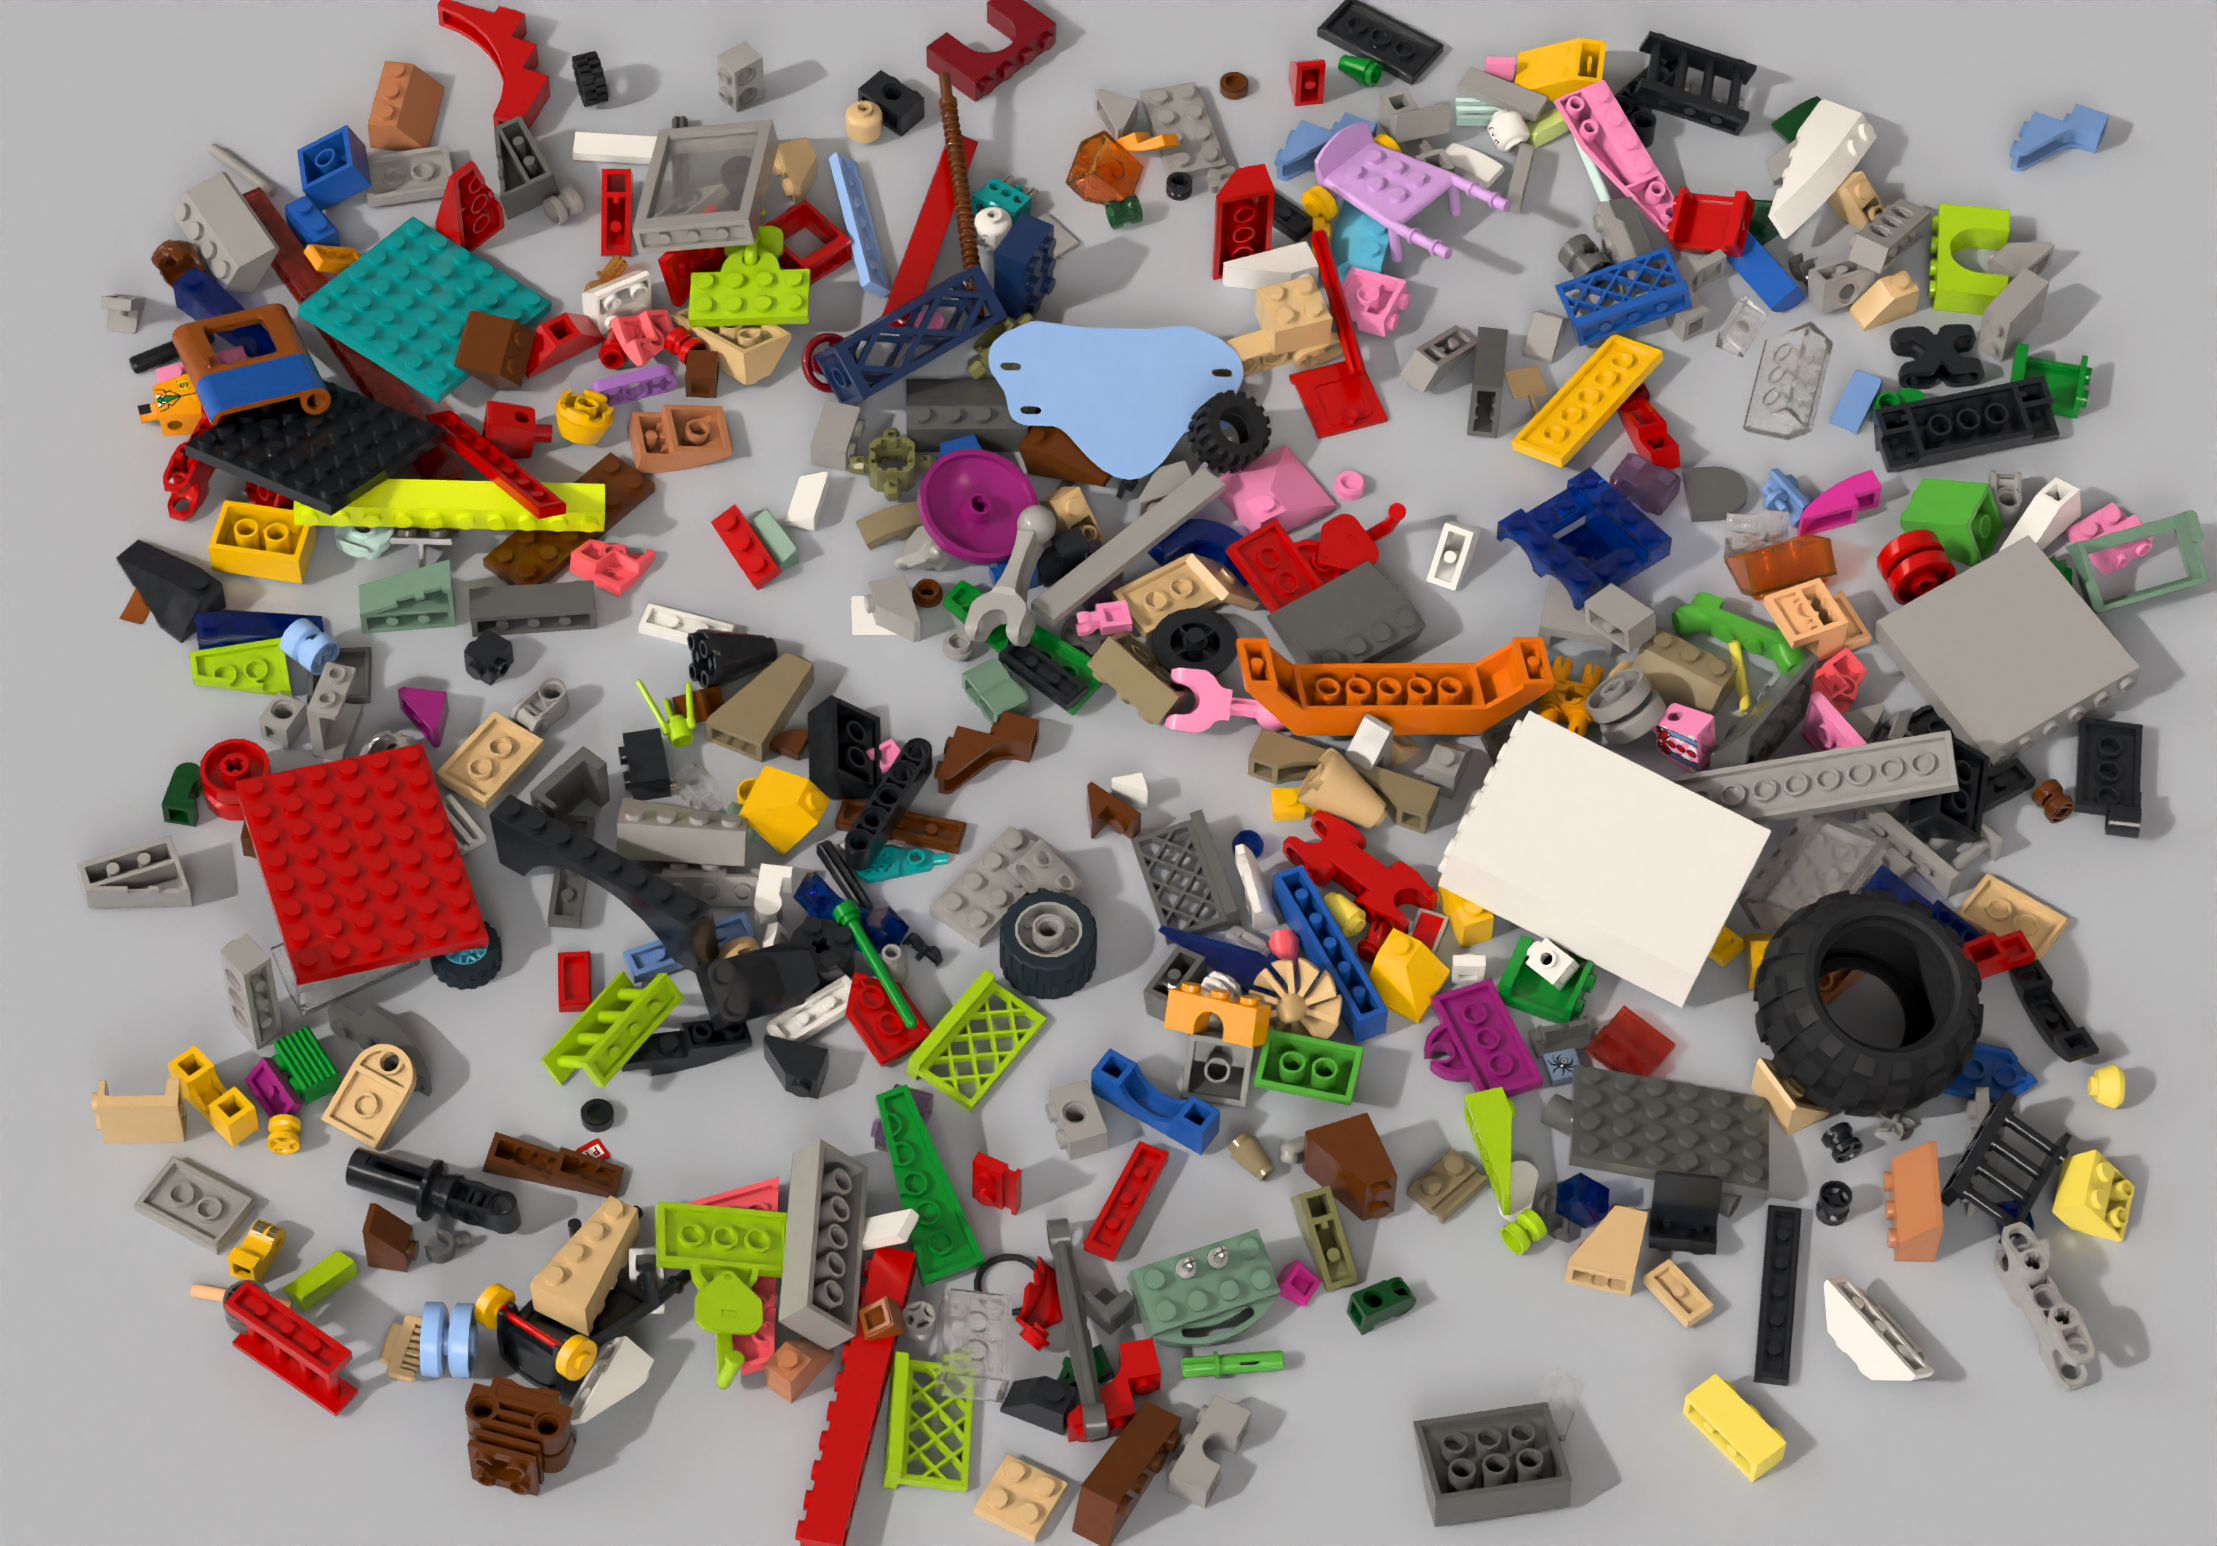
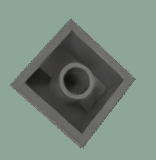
M1208 1029L1196 1034L1189 1033L1180 1098L1188 1099L1194 1095L1206 1102L1246 1107L1256 1047L1251 1048L1222 1041L1224 1031Z

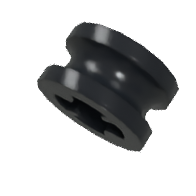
M1184 172L1170 174L1166 181V194L1168 197L1176 201L1188 199L1192 194L1191 176Z

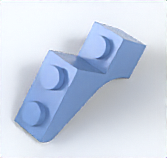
M2076 104L2072 114L2067 113L2063 121L2034 111L2030 121L2023 122L2019 133L2020 141L2014 140L2010 149L2009 156L2013 157L2011 170L2023 172L2065 149H2081L2096 153L2105 135L2109 115Z
M1346 112L1339 123L1335 122L1331 130L1301 120L1297 129L1290 131L1284 150L1279 149L1274 162V165L1277 166V179L1289 181L1314 168V160L1321 149L1337 132L1346 126L1360 122L1369 123L1374 138L1376 137L1377 123Z

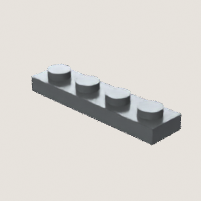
M563 815V824L593 840L595 817ZM555 867L547 918L548 927L580 929L587 878L572 871Z

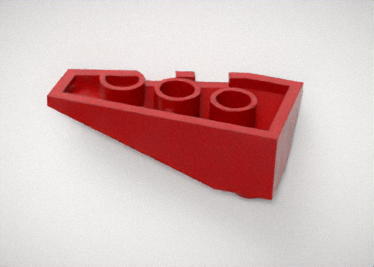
M470 160L449 176L435 221L437 232L470 252H473L504 228L503 207L493 197V191L487 187L485 178L473 161Z

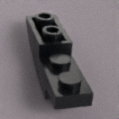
M711 1020L681 1023L679 1031L651 1034L621 1069L622 1072L650 1069L651 1076L679 1072L734 1055L751 1047L753 1042L746 1022L717 1031L714 1030Z

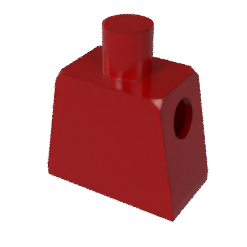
M487 400L482 436L510 459H527L532 456L534 442H552V425L536 424L535 409L532 407Z

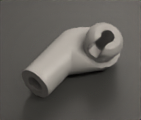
M1300 1136L1283 1143L1280 1148L1282 1150L1280 1160L1284 1163L1295 1164L1298 1161V1153L1304 1152L1305 1137Z

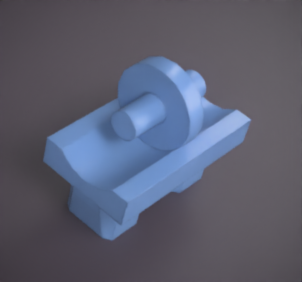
M1778 468L1771 469L1769 480L1760 491L1766 498L1763 506L1768 512L1777 510L1793 528L1798 527L1802 512L1815 499L1811 494L1803 495L1798 490V480L1792 474L1784 475Z

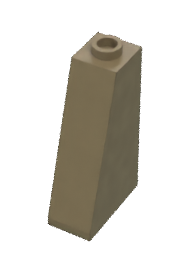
M785 652L705 721L706 740L763 763L770 752V742L782 733L813 685L814 663L802 656H795Z

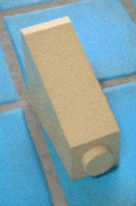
M1615 1205L1569 1258L1565 1282L1631 1297L1648 1212L1640 1211L1631 1206L1622 1207Z

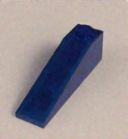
M194 266L172 283L176 307L196 321L246 310L215 280ZM261 323L236 328L232 331L227 330L215 333L235 347L242 346L245 354L251 358L277 352L268 331L263 328Z
M236 610L194 614L199 650L282 638L285 630L300 618L308 619L321 632H324L322 616Z
M1162 925L1158 930L1164 937L1176 945L1204 956L1207 966L1216 972H1221L1224 975L1227 974L1235 979V982L1241 985L1240 988L1247 993L1251 989L1273 997L1276 996L1277 992L1253 985L1258 974L1265 968L1269 970L1281 986L1285 983L1271 965L1272 962L1281 959L1271 952L1266 957L1255 950Z

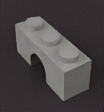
M1214 1395L1209 1406L1204 1404L1197 1416L1196 1423L1198 1425L1195 1431H1188L1182 1442L1181 1450L1183 1452L1179 1459L1173 1458L1167 1468L1166 1477L1169 1478L1168 1492L1202 1508H1206L1221 1482L1222 1465L1210 1460L1205 1454L1211 1450L1222 1449L1236 1455L1251 1428L1252 1411L1217 1395Z

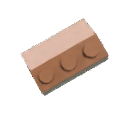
M385 61L368 120L370 148L406 151L430 147L445 91L444 86L414 64Z
M1929 1141L1892 1158L1889 1171H1884L1883 1191H1889V1200L1885 1202L1886 1220H1891L1892 1228H1888L1887 1244L1888 1248H1893L1894 1261L1935 1262L1944 1224L1936 1141Z

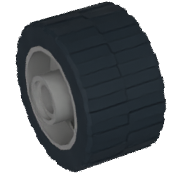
M1053 891L1034 892L1026 897H1021L1016 903L1011 904L1001 920L999 962L1000 968L1003 970V976L1014 989H1018L1026 996L1036 997V999L1054 1000L1070 996L1074 992L1081 990L1086 982L1091 979L1093 970L1096 967L1097 928L1095 918L1091 915L1086 905H1083L1080 900L1068 896L1066 893Z

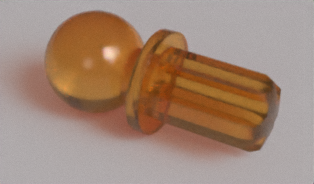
M615 255L602 271L596 272L599 279L588 282L584 292L620 277L628 268V263L622 257Z

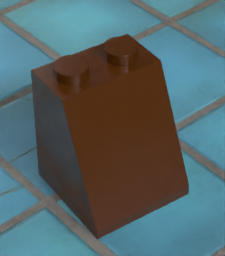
M1368 1112L1305 1131L1302 1168L1308 1176L1322 1187L1330 1185L1333 1197L1362 1221L1371 1218L1380 1219L1394 1212L1398 1176Z

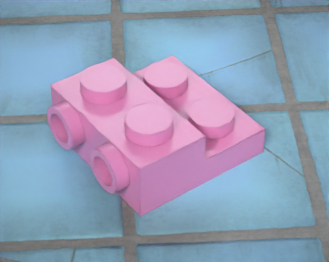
M1351 266L1341 284L1351 320L1357 322L1358 331L1386 337L1389 330H1396L1399 322V311H1406L1410 303V294L1407 293L1406 280ZM1329 306L1330 315L1333 316L1331 308Z
M2112 502L2068 527L2064 537L2073 544L2144 523L2135 514L2128 518ZM2154 536L2088 554L2089 561L2104 576L2114 570H2121L2129 561L2138 556L2143 557L2151 550Z

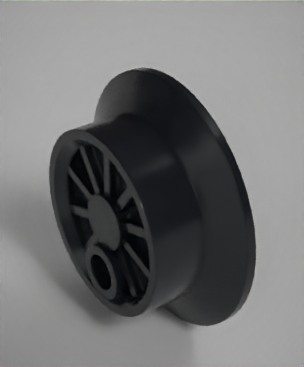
M1187 608L1167 615L1158 623L1152 635V650L1160 665L1169 672L1175 668L1199 669L1210 672L1216 678L1234 662L1238 653L1236 647L1238 635L1233 625L1220 614L1207 609Z

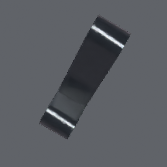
M1661 58L1658 76L1659 83L1671 87L1674 86L1677 63ZM1648 67L1614 95L1645 148L1653 144L1657 119L1651 112L1652 108L1630 101L1632 92L1641 78H1647Z

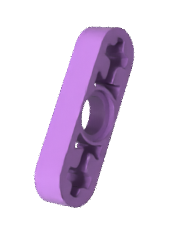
M659 364L599 379L589 389L606 396V404L611 407L669 392L676 386L677 379L670 365ZM640 383L638 386L634 388L626 389L628 386L632 384Z

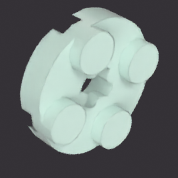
M333 526L336 547L350 556L366 558L367 560L378 559L382 552L392 545L390 544V537L395 532V527L370 528L368 533H359L358 529L364 530L366 527Z

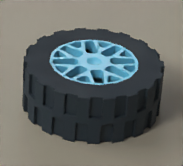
M484 921L489 936V945L430 957L434 975L438 976V980L441 983H446L448 987H455L458 990L477 989L481 985L488 984V981L491 979L493 980L497 976L496 973L500 971L502 967L501 961H503L501 940L496 929Z

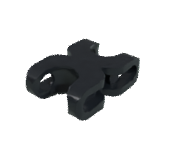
M1944 325L1940 327L1937 335H1934L1928 328L1923 326L1905 327L1895 330L1890 336V346L1895 355L1914 359L1913 361L1905 362L1899 370L1898 380L1902 388L1930 389L1935 385L1938 378L1949 387H1967L1979 384L1985 376L1983 364L1978 358L1960 355V353L1968 352L1973 348L1976 341L1975 331L1971 325Z

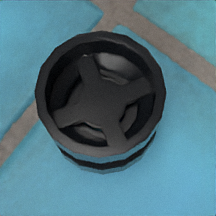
M1829 1181L1821 1186L1815 1208L1819 1221L1828 1226H1838L1847 1220L1852 1201V1191L1849 1186L1840 1181Z

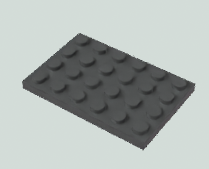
M1575 1064L1572 1077L1569 1165L1655 1180V1175L1658 1171L1718 1176L1722 1179V1192L1766 1200L1769 1191V1101L1766 1098Z

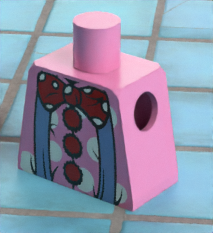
M1677 703L1670 704L1663 717L1650 729V731L1656 733L1657 751L1691 773L1704 771L1710 765L1708 756L1716 745L1714 716Z

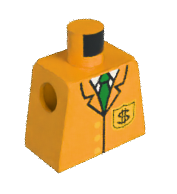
M186 373L155 384L152 387L154 402L137 406L141 424L159 420L162 434L165 436L192 434L202 417L201 402L188 374Z

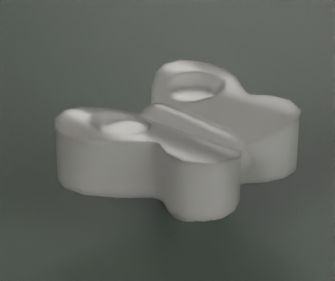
M1225 166L1220 170L1209 169L1207 176L1209 180L1208 192H1219L1233 174L1235 168L1233 166Z

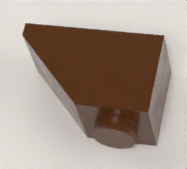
M370 1203L362 1230L368 1267L408 1273L410 1262L417 1259L419 1251V1241L414 1239L413 1226L380 1205Z

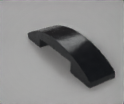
M2038 959L2032 963L2009 970L2008 973L2028 1017L2044 1041L2059 1057L2070 1063L2099 1053V1048L2084 1026L2077 1028L2052 991L2053 981Z

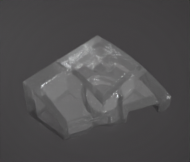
M1759 509L1757 516L1727 513L1724 557H1731L1787 541L1789 512Z

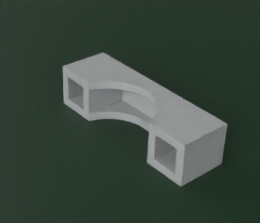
M1407 88L1380 96L1378 120L1387 135L1392 139L1389 115L1419 109ZM1426 137L1397 143L1403 154L1450 172H1455V167L1443 148L1434 150Z

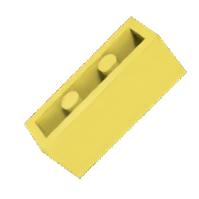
M1715 1373L1686 1395L1683 1414L1752 1482L1783 1460L1787 1442L1781 1432L1774 1427L1771 1428L1761 1418L1759 1411L1753 1405L1747 1404L1737 1394L1736 1389L1730 1382L1723 1381Z

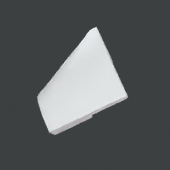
M1244 844L1236 845L1235 863L1245 887V907L1254 931L1279 925L1255 855Z

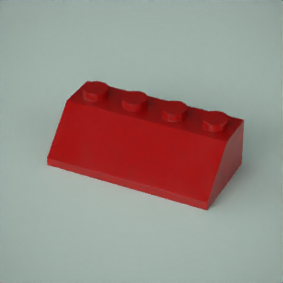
M1265 163L1236 169L1216 195L1212 259L1213 280L1223 278V262L1271 250L1275 188Z

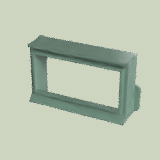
M2194 510L2065 546L2071 554L2084 601L2095 614L2210 581L2198 544L2203 540V533L2197 513ZM2174 530L2188 577L2102 601L2088 554Z

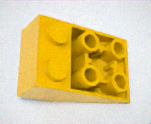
M1575 38L1519 52L1514 84L1547 96L1548 101H1555V99L1602 81L1607 41Z

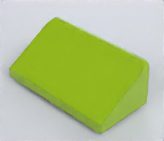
M336 1250L283 1287V1291L305 1312L358 1275L356 1262Z

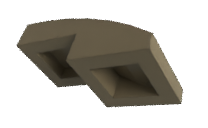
M916 501L894 505L856 521L865 544L870 550L895 536H898L903 541L910 537L917 527L923 525Z

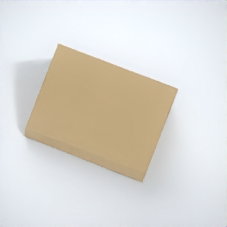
M1760 1058L1756 1062L1751 1088L1758 1097L1766 1098L1769 1101V1113L1786 1136L1824 1119L1830 1114L1825 1106L1822 1107L1804 1097L1806 1089L1800 1086L1792 1077L1785 1081L1772 1065V1060Z

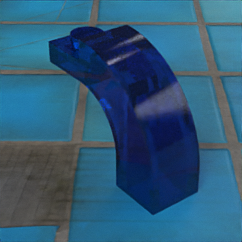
M1189 519L1148 551V554L1161 567L1188 553L1223 563L1244 587L1249 585L1225 552L1229 545L1240 540L1243 536L1234 529L1219 522L1205 519Z
M815 871L806 873L793 896L808 913L806 918L814 916L836 921L832 914L834 908L845 901ZM890 906L878 909L858 907L861 911L860 924L878 954H881L882 949L888 944L900 946L909 926ZM853 938L854 950L862 952L858 944L856 943L855 939Z

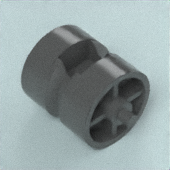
M1586 234L1576 235L1568 240L1558 254L1559 262L1569 273L1573 272L1574 278L1613 265L1603 252H1599L1596 244ZM1600 280L1594 286L1599 287L1606 280Z

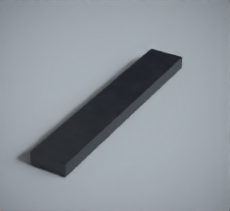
M1768 1205L1753 1382L1780 1386L1788 1385L1802 1213L1800 1208Z

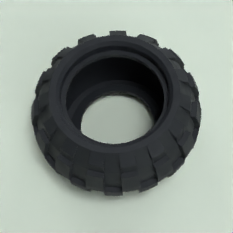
M1866 889L1860 894H1850L1849 890L1819 897L1815 903L1799 908L1782 924L1767 944L1761 965L1756 972L1753 1001L1758 1002L1759 1010L1755 1015L1757 1033L1760 1042H1765L1766 1045H1769L1775 1055L1772 1065L1785 1081L1792 1077L1800 1086L1806 1089L1803 1096L1822 1107L1829 1103L1841 1106L1844 1114L1850 1116L1869 1117L1874 1116L1878 1111H1886L1887 1116L1918 1108L1922 1103L1938 1097L1968 1066L1973 1057L1974 1047L1981 1035L1983 1026L1984 1004H1979L1978 994L1982 989V982L1976 962L1973 963L1972 959H1966L1961 950L1965 943L1951 925L1944 928L1932 918L1933 910L1915 899L1908 901V903L1896 899V895L1886 890ZM1853 969L1872 974L1887 984L1897 996L1904 1013L1905 1030L1900 1046L1898 1048L1870 1046L1854 1039L1843 1031L1832 1019L1824 1005L1819 979L1834 971Z

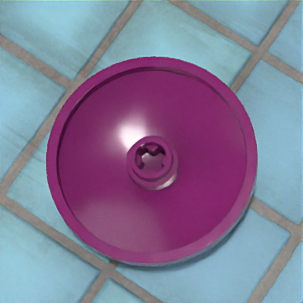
M981 449L957 450L939 458L925 474L917 497L921 522L932 540L952 556L976 564H993L1010 559L1016 541L1017 520L1020 513L1029 506L1039 505L1031 482L1015 464L996 453Z

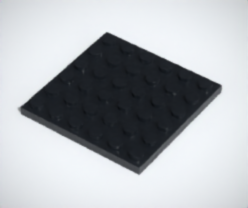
M323 380L331 396V404L323 413L312 415L305 412L299 397L239 411L186 443L185 455L332 516L446 441V429L438 427L429 421L411 416L407 412L391 408L382 402L364 397L357 392L344 389L333 382ZM309 397L307 400V404L310 406H314L311 398Z

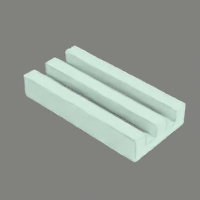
M1456 98V126H1488L1493 120L1492 116L1502 109L1475 98ZM1462 114H1479V115H1462Z

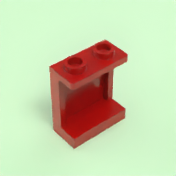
M1681 186L1679 194L1675 196L1673 201L1674 214L1672 222H1669L1667 225L1666 237L1675 251L1710 254L1721 249L1726 256L1742 257L1755 203L1747 191H1736L1734 197L1691 193L1687 187Z

